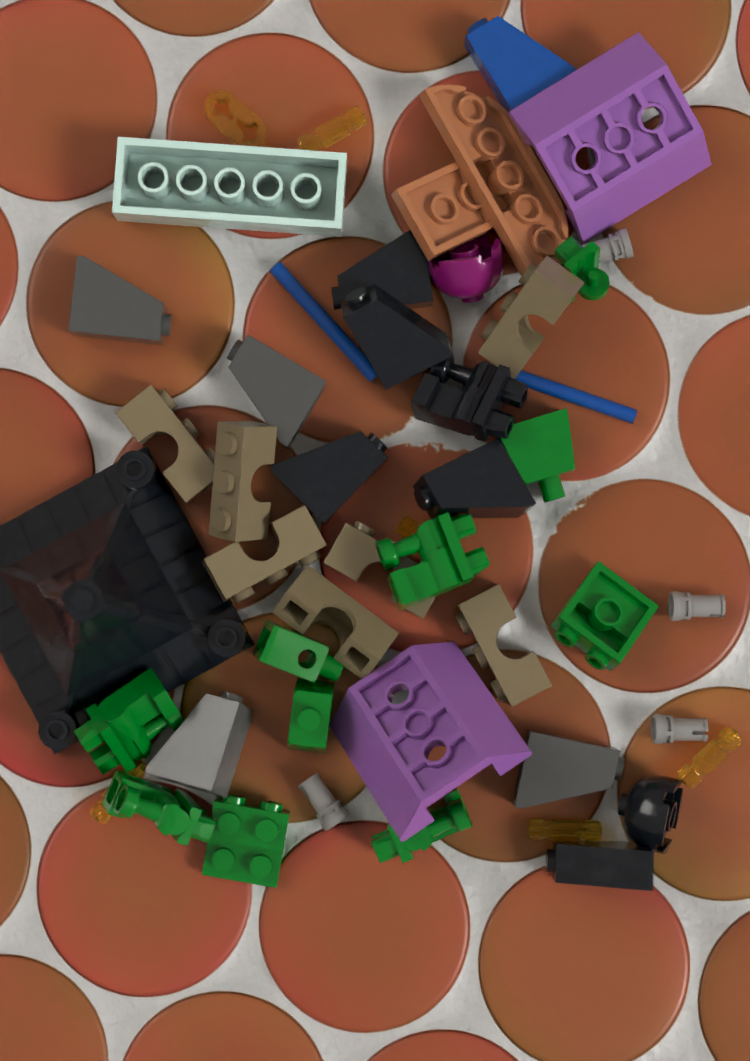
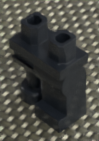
M452 356L432 366L430 374H424L411 403L415 419L464 435L474 436L475 439L486 442L489 435L508 439L513 428L514 415L502 412L501 409L504 403L521 409L528 397V386L517 379L511 378L509 367L500 364L497 367L483 361L474 368L455 364V358ZM450 378L463 384L464 387L461 391L442 383H446Z

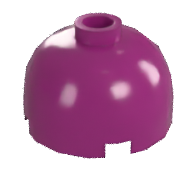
M480 236L428 261L430 274L436 287L452 298H461L463 303H473L482 300L484 293L492 290L502 277L504 258L500 239L496 238L494 244H490L488 236Z

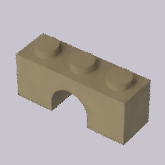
M546 256L538 267L533 263L529 265L518 281L524 285L520 293L517 294L512 291L499 308V310L505 313L499 322L493 318L480 336L486 341L478 354L497 367L499 364L509 367L511 377L514 379L545 338L530 325L528 315H538L554 325L585 283L549 256Z
M150 385L115 412V414L141 445L146 444L158 435H169L176 440L178 445L177 459L162 473L183 500L190 504L213 485L215 452L211 447L204 451L196 441L201 434L188 418L181 422L176 416L173 409L178 405L164 388L157 392Z
M224 421L217 423L209 522L210 536L233 542L268 539L271 501L254 498L251 492V481L255 471L260 466L274 464L277 426L255 421Z
M305 505L269 525V529L276 542L275 553L270 559L265 561L253 560L244 553L239 542H235L202 561L223 602L232 598L236 604L255 594L252 587L266 580L268 586L288 576L286 568L297 562L303 568L322 557L319 551L327 546Z
M357 520L353 526L345 523L323 563L358 581L361 573L368 565L381 562L375 546V542L378 540L373 538L376 531ZM404 556L399 558V565L393 569L394 571L402 568L406 569L418 563ZM392 595L390 601L396 603L394 595ZM435 597L406 608V610L424 619Z
M309 565L306 566L289 587L272 612L302 635L314 624H322L331 628L340 640V649L334 656V659L361 679L370 674L399 634Z
M499 584L457 604L460 612L454 616L464 635L472 633L478 645L472 650L481 668L484 669L489 666L495 680L490 682V685L500 703L507 700L508 704L513 707L552 686L534 651H530L517 658H508L498 649L496 642L498 631L504 624L517 618Z

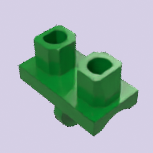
M571 236L555 249V257L562 263L561 266L585 282L577 292L581 297L593 301L603 298L608 293L609 277L603 270L599 269L600 248L593 241L583 247Z

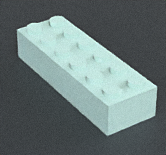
M118 137L112 213L117 221L342 237L347 153Z

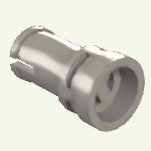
M626 228L614 232V234H607L606 238L593 241L600 248L599 263L611 259L617 261L620 258L628 259L634 257Z
M669 592L668 616L670 621L690 620L691 617L724 618L726 612L724 594L691 595L690 592Z
M652 714L650 724L652 744L673 743L674 741L706 742L708 739V734H704V731L708 732V720L706 717L674 718L673 715Z
M318 772L298 786L318 813L316 817L320 819L321 826L325 831H328L350 815L347 808L342 806L339 799L336 801Z

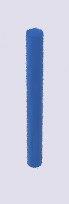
M281 262L274 265L269 272L367 380L372 382L377 378L378 375L366 355Z
M523 370L515 378L526 384L529 389L633 424L637 414V409Z

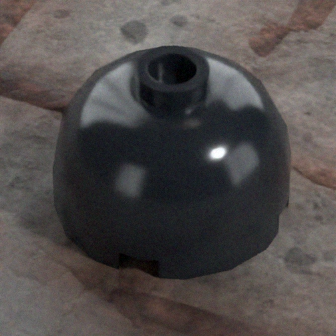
M661 775L644 777L633 785L630 794H622L618 806V815L624 816V829L629 839L637 846L651 848L654 852L660 854L667 853L672 839L665 838L667 831L670 832L672 828L676 829L683 796V788H679L682 784L681 779Z

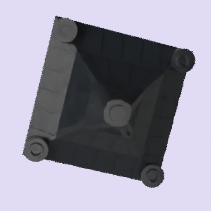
M147 446L138 451L125 453L115 464L0 526V652L39 723L38 733L40 740L45 746L51 748L54 754L79 741L74 730L91 720L86 711L88 707L95 703L99 706L106 697L149 668H152L168 693L255 645L231 599L223 602L202 563L207 555Z

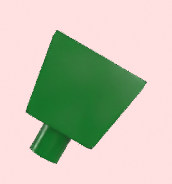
M567 409L513 424L508 439H499L524 483L529 485L538 482L544 503L566 497L559 475L575 470Z
M267 619L252 653L263 663L314 683L318 675L336 682L344 667L334 659V656L327 654L329 646ZM302 651H309V657L305 662L298 661V656Z
M297 678L289 725L288 749L326 754L335 682L316 680L314 683L304 678Z

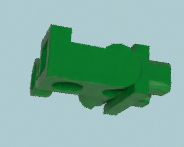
M448 512L439 515L437 518L425 521L419 526L416 533L393 543L390 538H385L375 542L379 559L385 571L397 567L400 557L419 553L422 563L406 569L396 570L388 576L387 580L399 611L471 582L475 575L490 566L483 547L464 553L460 540L477 533L470 513L450 517Z
M149 668L106 697L99 706L95 703L88 707L86 711L91 720L74 730L87 752L106 742L89 753L102 775L119 764L128 773L136 768L134 762L142 758L146 759L150 755L152 739L169 726L172 730L176 731L184 719L152 668Z
M117 769L102 802V806L108 814L129 819L136 813L153 821L159 831L165 836L171 834L177 843L188 846L191 837L208 843L216 825L215 819L207 816V810L197 805L186 791L176 788L173 794L165 786Z
M456 787L443 796L446 803L429 810L435 821L404 842H401L389 821L388 829L372 835L373 840H371L379 862H385L399 855L402 862L405 863L414 859V851L422 849L424 852L430 847L431 843L458 831L461 832L473 827L472 820L458 788Z

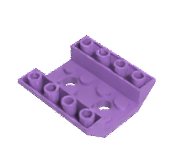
M639 32L508 112L525 144L533 146L568 208L565 210L566 216L583 244L711 166L704 131L669 67ZM648 107L655 108L660 115L659 124L652 130L645 128L641 121V115ZM583 147L591 149L595 156L594 164L587 170L579 168L575 161L577 152Z
M455 641L410 646L349 687L329 725L401 842H404L435 821L427 809L428 806L490 764L494 766L501 776L533 755ZM402 690L409 691V695L403 703L392 704V698L397 692ZM438 746L446 747V753L441 759L437 761L428 760L432 749Z

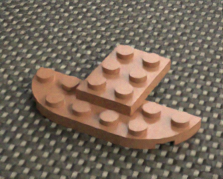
M449 84L424 89L419 97L456 162L397 188L391 196L427 260L430 261L495 229L521 276L531 263L538 267L546 256H549L561 265L562 263L555 257V249L568 238V222L563 204L530 145L525 144L508 112L489 96L484 99L474 93L465 91V86Z

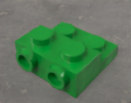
M597 561L574 594L564 604L550 624V627L556 630L554 635L561 644L567 647H574L576 645L587 654L585 660L589 665L598 670L606 668L612 671L622 662L659 606L600 561Z
M228 794L227 798H216L211 817L216 821V825L207 843L202 875L277 888L290 811L283 810V804L274 801L261 800L260 806L246 804V797Z

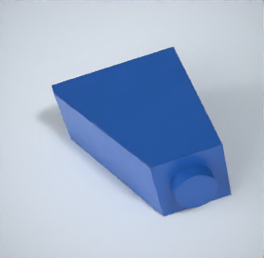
M499 16L490 21L487 18H483L467 30L469 34L465 37L464 47L498 102L507 112L576 70L574 66Z

